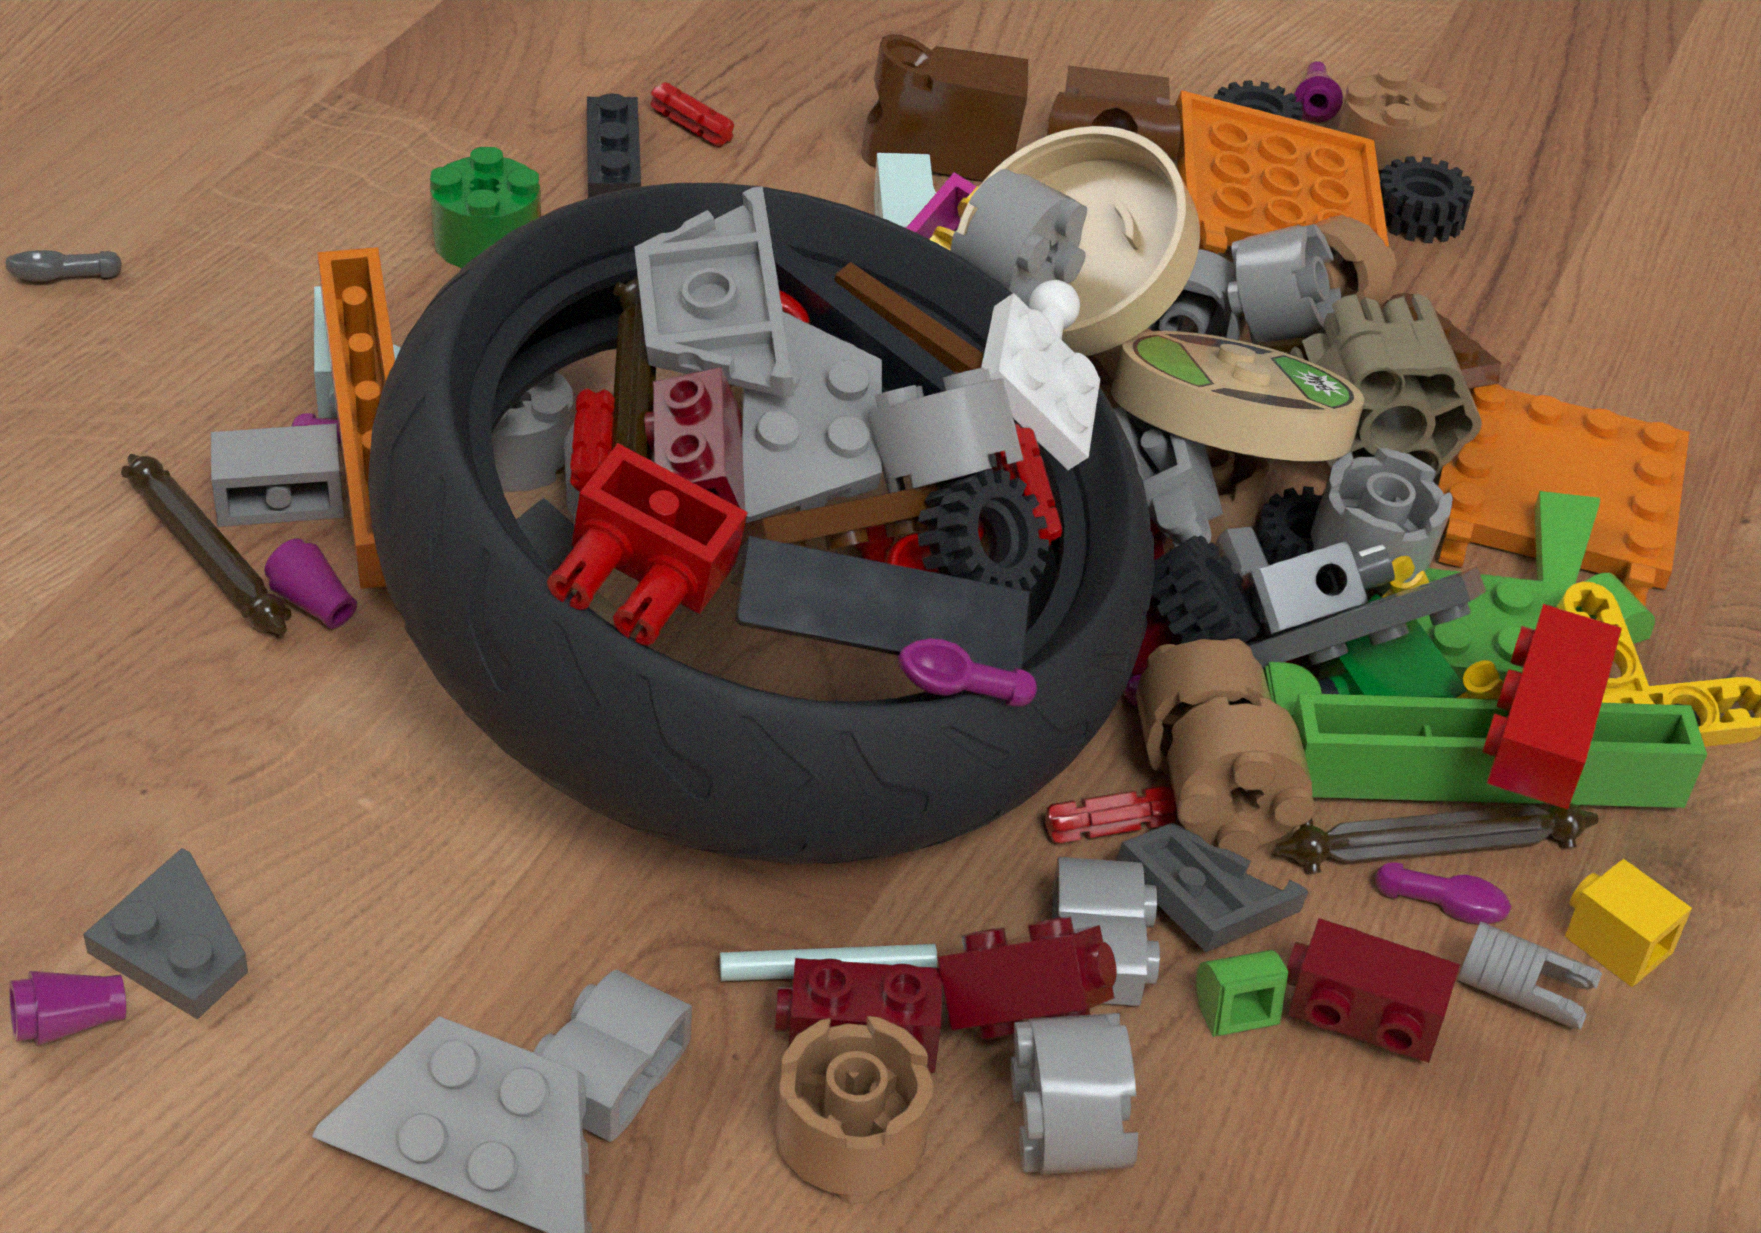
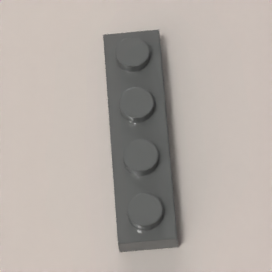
M1474 567L1245 644L1251 647L1252 654L1262 665L1263 671L1269 662L1282 663L1307 654L1311 665L1348 653L1345 642L1368 635L1371 646L1409 633L1406 625L1408 621L1429 615L1432 625L1435 626L1471 613L1468 602L1485 593L1486 589L1478 567Z

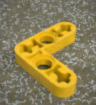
M1584 581L1575 583L1566 590L1556 608L1589 618V615H1595L1598 621L1622 628L1613 660L1620 669L1621 677L1608 678L1602 703L1691 705L1700 718L1701 726H1699V730L1705 747L1745 743L1756 740L1761 736V681L1750 677H1734L1649 686L1620 607L1613 594L1599 584ZM1580 606L1583 612H1577L1575 610L1576 607ZM1736 701L1739 703V706L1741 707L1738 709H1730ZM1752 710L1754 712L1753 718L1750 717L1748 711Z

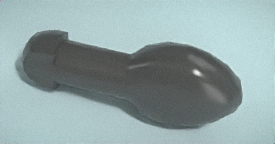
M36 250L11 255L5 261V267L12 276L36 282L51 281L60 277H113L118 275L122 266L120 257L117 253L111 251L65 255L57 251Z

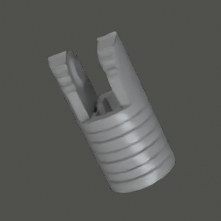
M1480 921L1457 981L1568 1027L1581 1030L1587 1015L1583 1010L1584 1007L1535 984L1541 973L1560 982L1567 983L1572 987L1588 991L1592 988L1597 989L1602 972L1597 968Z

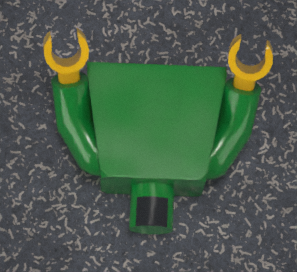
M1399 556L1392 561L1395 580L1389 582L1391 588L1382 597L1376 593L1368 602L1429 583L1425 571H1421L1413 580L1403 583L1411 577L1415 566L1409 556ZM1417 619L1406 622L1409 630L1408 634L1381 644L1371 646L1368 635L1345 642L1348 653L1322 662L1317 679L1322 694L1498 699L1503 686V681L1499 679L1500 675L1495 665L1488 660L1475 662L1469 666L1464 672L1462 682Z

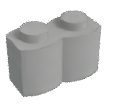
M1058 857L1052 888V919L1071 916L1074 929L1100 925L1103 942H1106L1111 947L1117 967L1116 982L1113 986L1115 998L1104 1002V1004L1140 1006L1145 984H1156L1159 973V942L1147 940L1146 927L1153 928L1155 924L1157 909L1156 886L1145 885L1142 862Z
M615 969L606 975L597 986L589 984L583 989L574 1004L571 1021L563 1026L556 1035L552 1033L545 1035L533 1053L574 1068L585 1075L586 1114L582 1120L583 1128L611 1142L628 1127L643 1106L650 1091L664 1080L685 1051L691 1040L692 1006Z

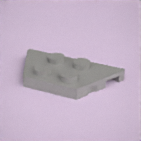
M763 186L753 187L743 192V205L716 219L707 210L685 221L679 229L669 233H661L635 246L649 366L684 374L722 367L726 379L731 385L782 397L795 396Z
M783 312L795 396L782 397L742 387L741 420L745 511L748 512L746 523L794 507L797 512L823 507L833 498H850L877 489L882 474V460L868 416V412L878 409L875 395L882 393V360Z
M439 1016L322 1120L316 1126L312 1135L313 1138L543 1232L592 1233V1223L587 1221L585 1175L589 1174L588 1143L583 1137L582 1123L583 1117L586 1114L585 1075L574 1068Z

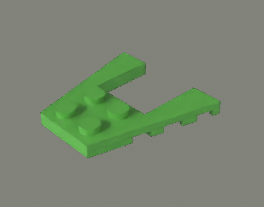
M1539 491L1534 507L1537 580L1480 574L1486 592L1468 602L1471 610L1470 614L1435 626L1432 625L1429 615L1417 619L1462 682L1464 672L1468 667L1482 660L1491 661L1495 665L1500 675L1499 679L1503 683L1508 669L1521 672L1522 667L1510 664L1521 626L1535 629L1543 604L1556 607L1566 590L1576 583L1600 505V498ZM1428 568L1425 573L1429 582L1459 573V571Z

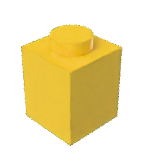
M1623 858L1602 876L1595 872L1591 873L1576 888L1569 902V905L1575 910L1565 937L1629 986L1633 987L1673 954L1692 907Z

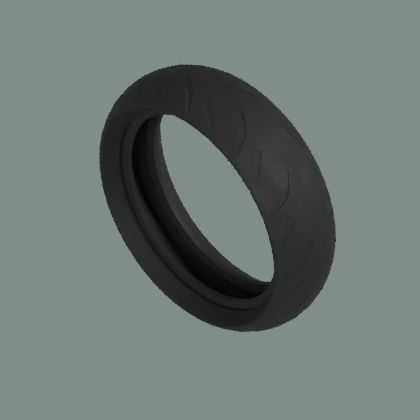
M669 183L633 187L596 195L563 206L511 231L469 261L438 291L405 338L386 379L374 419L368 481L372 529L377 554L387 590L396 610L401 613L406 623V632L441 686L462 708L466 716L506 754L514 758L545 783L589 809L639 832L684 847L733 858L786 864H836L881 859L947 842L984 827L1020 806L1074 761L1107 721L1127 686L1146 633V615L1150 605L1154 581V537L1150 531V515L1143 479L1138 472V465L1127 436L1110 402L1100 387L1089 457L1067 470L1038 442L1040 455L1043 459L1055 500L1054 507L1058 511L1063 529L1061 536L1051 541L1048 552L1037 554V557L1046 562L1043 573L1033 575L1037 583L1031 589H1026V591L1030 592L1022 670L1030 673L1037 683V692L1030 704L1022 707L1007 706L1006 700L966 690L948 696L931 694L925 691L898 698L879 700L819 701L795 698L747 687L697 670L646 645L635 642L636 639L631 636L627 638L615 626L589 607L584 610L570 607L571 599L575 595L573 592L569 594L564 602L558 600L551 593L547 584V580L553 571L541 559L521 530L505 498L495 467L491 433L513 404L545 377L578 360L599 352L617 349L618 319L623 309L620 304V297L614 295L613 290L617 282L626 284L638 274L635 246L661 233L673 232L679 229L685 221L707 210L716 219L742 206L743 192L760 186L729 183ZM763 187L770 232L832 280H834L835 275L841 269L852 262L984 354L994 306L1013 294L1001 283L961 256L887 219L848 205L811 195ZM1014 419V423H1015V424H1018V425L1020 426V428H1023V427Z

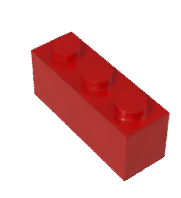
M1546 604L1542 606L1535 629L1521 626L1510 664L1520 666L1522 669L1521 672L1508 669L1496 705L1497 708L1509 712L1507 717L1494 713L1482 753L1495 757L1487 784L1568 810L1586 763L1621 634V627Z

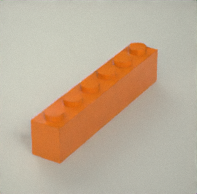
M378 247L317 252L323 313L360 589L385 587L386 583L372 529L368 491L372 427L383 387L395 362Z

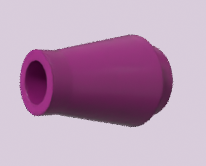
M298 538L291 539L280 545L268 558L264 573L269 579V586L272 592L317 617L330 629L342 626L353 616L357 608L356 599L347 592L316 544L305 543L302 539Z
M29 971L28 979L12 980L9 983L10 1014L15 1041L34 1039L35 1045L40 1046L109 1021L126 1018V995L121 974L93 976Z

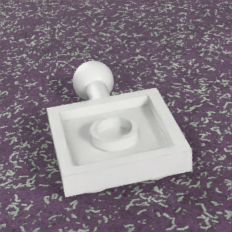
M1049 280L1041 283L1034 289L1029 299V307L1014 293L994 306L981 368L989 370L991 380L1004 379L1013 418L1023 428H1031L1035 432L1037 441L1067 470H1070L1089 457L1100 378L1095 367L1086 356L1081 353H1074L1062 341L1063 330L1070 327L1079 315L1080 300L1077 292L1066 282Z

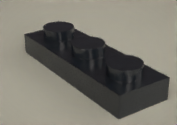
M614 93L605 94L600 97L587 96L588 198L641 186L638 97H624Z

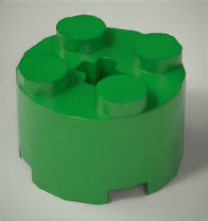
M496 147L475 148L470 153V157L450 162L444 167H438L431 171L430 200L435 251L446 262L459 268H463L469 261L511 231L541 217L539 173L530 169L525 164L503 157V152Z

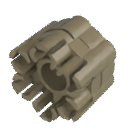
M1413 294L1412 303L1418 316V320L1414 321L1404 296L1389 301L1384 306L1383 314L1379 303L1367 297H1364L1360 303L1356 295L1345 296L1332 304L1334 313H1327L1324 321V329L1327 336L1317 333L1302 340L1309 362L1345 378L1355 385L1364 396V405L1350 450L1353 459L1358 457H1374L1377 448H1388L1410 454L1428 464L1436 471L1435 478L1441 468L1449 463L1465 444L1477 436L1481 429L1482 421L1432 302L1423 295ZM1294 346L1290 355L1304 359L1301 349ZM1340 458L1326 461L1332 468V465Z

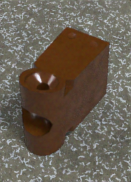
M890 34L882 38L874 75L879 99L871 109L866 121L861 150L864 161L876 166L877 153L930 154L931 171L949 175L955 172L961 177L984 181L996 167L1015 153L1027 102L1028 59L939 46L930 50L917 40L903 35Z
M1068 66L1065 92H1059L1055 98L1049 117L1047 136L1080 127L1102 126L1120 128L1149 139L1158 145L1174 163L1180 144L1181 127L1179 110L1176 105H1169V77Z

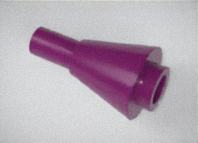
M1319 61L1312 62L1307 68L1306 78L1299 84L1294 95L1297 97L1296 102H1301L1303 106L1302 118L1307 121L1321 123L1332 119L1340 111L1343 104V93L1340 86L1327 75L1326 66Z

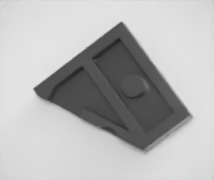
M1174 823L1122 842L1116 861L1142 862L1145 885L1156 886L1157 904L1205 952L1301 912L1308 895V891L1302 885L1292 880H1289L1284 890H1280L1247 874L1251 863L1250 860L1228 849L1214 847L1204 841L1201 836Z
M183 848L83 934L88 954L197 1020L248 973L246 954L191 853Z

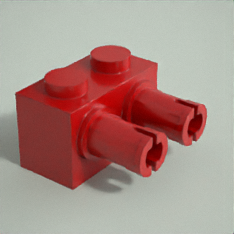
M617 443L579 493L571 544L574 548L558 569L549 576L547 580L548 588L561 602L566 600L573 589L578 590L571 599L570 607L584 610L589 607L594 599V595L614 568L639 581V584L625 603L614 613L613 622L617 630L627 638L631 636L639 624L643 627L637 634L635 642L646 646L651 645L660 635V630L679 604L701 614L736 564L748 512Z

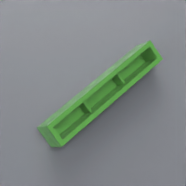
M1298 693L1293 720L1298 726L1312 781V797L1549 804L1487 784L1495 757L1482 753L1494 713L1507 717L1509 712L1496 707L1498 699ZM1602 703L1586 763L1571 803L1576 805L1685 808L1707 757L1692 706Z

